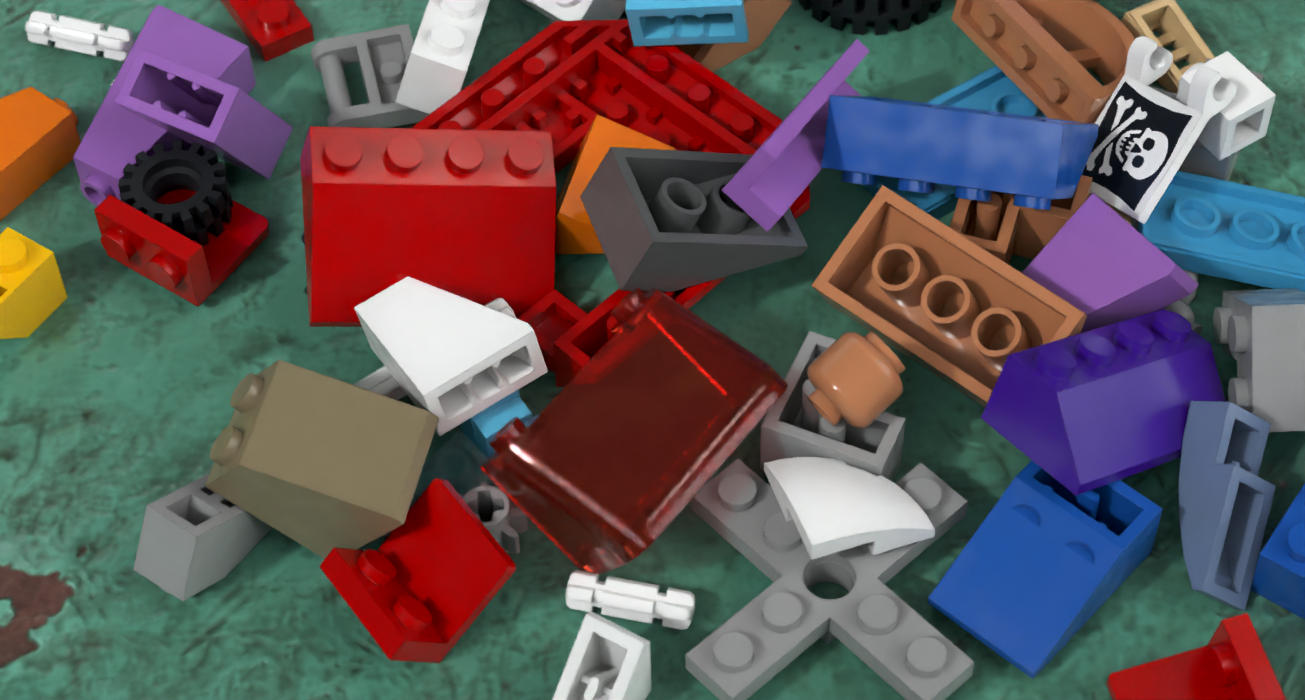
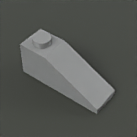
M209 474L146 505L133 570L181 601H185L225 578L273 528L205 487Z

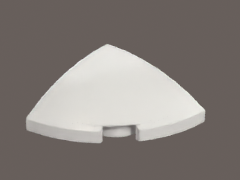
M793 457L764 463V472L786 521H794L811 560L866 543L872 555H876L932 538L935 535V528L918 503L907 492L882 475L876 476L863 469L848 465L846 462L831 458Z

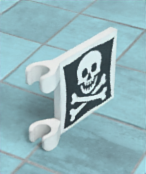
M1146 36L1136 38L1129 48L1125 74L1094 123L1099 124L1098 136L1082 173L1084 176L1093 177L1090 194L1094 193L1102 201L1142 224L1146 223L1209 119L1227 107L1237 92V87L1232 81L1221 77L1218 71L1210 67L1199 68L1194 74L1189 88L1187 106L1149 87L1148 85L1168 71L1173 62V55L1167 49L1160 46L1157 47V43Z

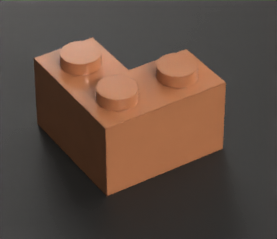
M1081 175L1073 197L1052 199L1051 209L1049 210L1013 205L1014 194L993 191L992 201L959 198L949 227L1010 265L1012 255L1034 259L1089 198L1093 177Z

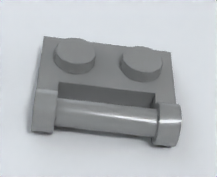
M409 24L329 38L319 41L311 49L315 70L322 75L330 115L327 117V127L390 128L417 123L429 115L428 113L395 103L414 45ZM359 61L369 103L352 106L344 67L348 63Z

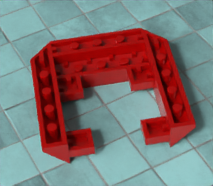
M628 19L554 21L414 125L412 129L551 131L555 173H557L574 160L596 115H600L674 147L677 151L750 155L756 152L783 120L674 45L634 46ZM809 185L789 207L795 220L810 208ZM726 277L675 292L621 291L619 288L588 314L556 289H553L517 319L527 322L534 330L545 364L555 372L556 387L598 385Z

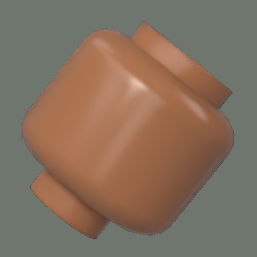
M870 331L864 337L855 332H846L809 365L807 374L816 390L807 398L821 416L832 426H835L843 419L853 427L865 428L903 393V384L899 375L905 370V367L896 354L873 332Z

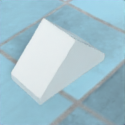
M592 611L586 613L552 700H645L652 690L650 641Z

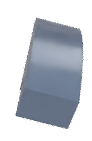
M1191 401L1182 440L1179 471V523L1192 590L1234 610L1245 611L1276 488L1275 485L1258 477L1271 423L1232 402Z

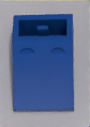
M1031 460L1013 479L930 594L928 604L1034 679L1152 552L1163 508L1121 480L1075 496Z

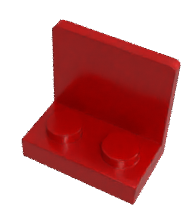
M435 478L408 511L405 523L394 529L377 551L372 549L364 551L334 547L319 566L389 660L440 663L516 570L513 560L450 482L440 478Z
M1248 613L1223 619L1206 646L1111 673L1106 681L1112 700H1286Z

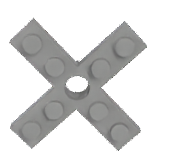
M736 459L691 495V510L774 583L685 655L686 669L719 700H747L819 638L826 644L837 638L906 700H945L972 676L974 661L891 591L885 583L966 516L968 501L920 462L895 484L907 492L928 516L935 528L934 537L876 555H872L866 543L811 560L794 521H786L771 486L741 460ZM831 582L841 585L849 593L837 599H823L815 596L808 589L818 583Z

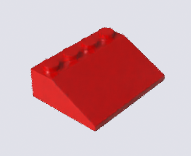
M309 126L300 157L309 327H362L354 307L407 276L483 306L495 298H503L514 311L516 319L554 289L556 177L551 131Z

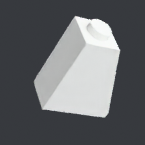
M409 276L354 307L369 345L416 407L430 411L439 417L435 429L439 436L548 372L535 332L527 322Z

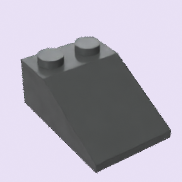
M610 147L580 196L621 291L675 292L802 255L808 245L790 208L767 232L722 191L726 184L752 156L750 154Z

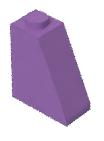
M141 48L138 49L114 101L119 106L191 144L193 142L201 144L206 152L211 149L217 154L219 159L266 179H270L293 129L291 125L240 88Z
M1094 193L1090 195L1022 272L1086 314L1087 318L1081 333L1157 311L1190 295L1199 286L1176 263Z

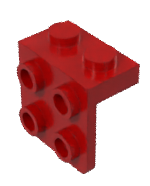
M186 189L171 191L161 196L156 202L162 204L179 203L192 197L196 191ZM109 195L94 209L102 236L100 241L107 252V256L197 307L219 287L270 233L269 224L265 217L232 200L233 207H230L232 212L230 222L222 221L224 231L218 237L208 232L209 244L205 246L198 244L196 240L189 239L112 195Z

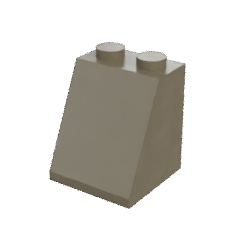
M278 360L257 375L249 373L241 380L230 400V406L235 408L230 423L219 434L210 450L209 457L214 461L205 487L324 559L334 547L357 550L405 523L439 417L430 411L282 360Z

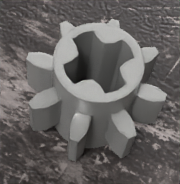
M481 482L479 487L471 489L465 495L459 494L507 554L509 552L513 554L520 552L518 533L528 530L526 509L516 508L514 489L509 488L503 492L499 488L488 486L486 482Z

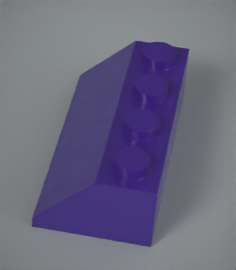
M1160 309L1009 354L981 419L1077 496L1180 458L1190 402H1226L1211 343L1193 331L1190 322L1183 316L1172 311Z

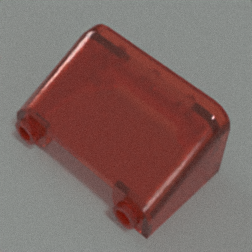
M637 287L618 303L611 312V315L617 322L610 331L613 335L540 414L534 416L526 423H523L518 417H514L501 428L489 442V445L495 452L480 467L581 571L601 574L626 565L643 553L774 406L788 387V383L770 364L658 288H653L644 294Z

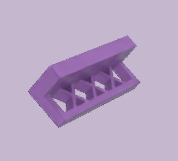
M858 39L817 81L722 189L728 197L767 232L784 215L822 169L830 95L861 96L845 81L848 75L870 51Z

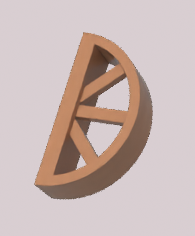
M957 0L951 20L1051 119L1094 124L1125 74L1128 51L1135 40L1127 27L1117 17L1093 0ZM1092 68L1105 86H1102L1086 69Z

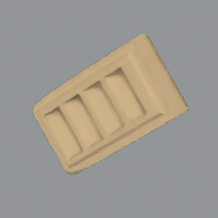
M1154 0L1126 12L1121 19V22L1127 27L1134 39L1146 36L1157 43V47L1163 48L1171 44L1176 49L1171 51L1173 62L1163 76L1157 79L1169 92L1178 93L1179 80L1191 66L1199 62L1205 63L1207 58H1215L1175 0ZM1157 30L1161 36L1156 38L1153 31ZM1183 59L1190 63V65L1178 69L1175 65L1176 62Z

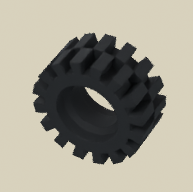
M173 141V150L164 151L163 143L152 146L155 155L151 157L144 151L135 155L137 166L127 163L123 169L125 178H119L118 187L121 201L189 239L196 240L202 246L209 244L208 232L218 237L224 231L222 221L230 222L232 217L230 207H233L225 167L222 161H218L217 154L211 149L204 154L203 146L194 142L189 151H187L183 141ZM182 189L196 191L192 197L179 203L162 204L156 202L161 196L171 191Z

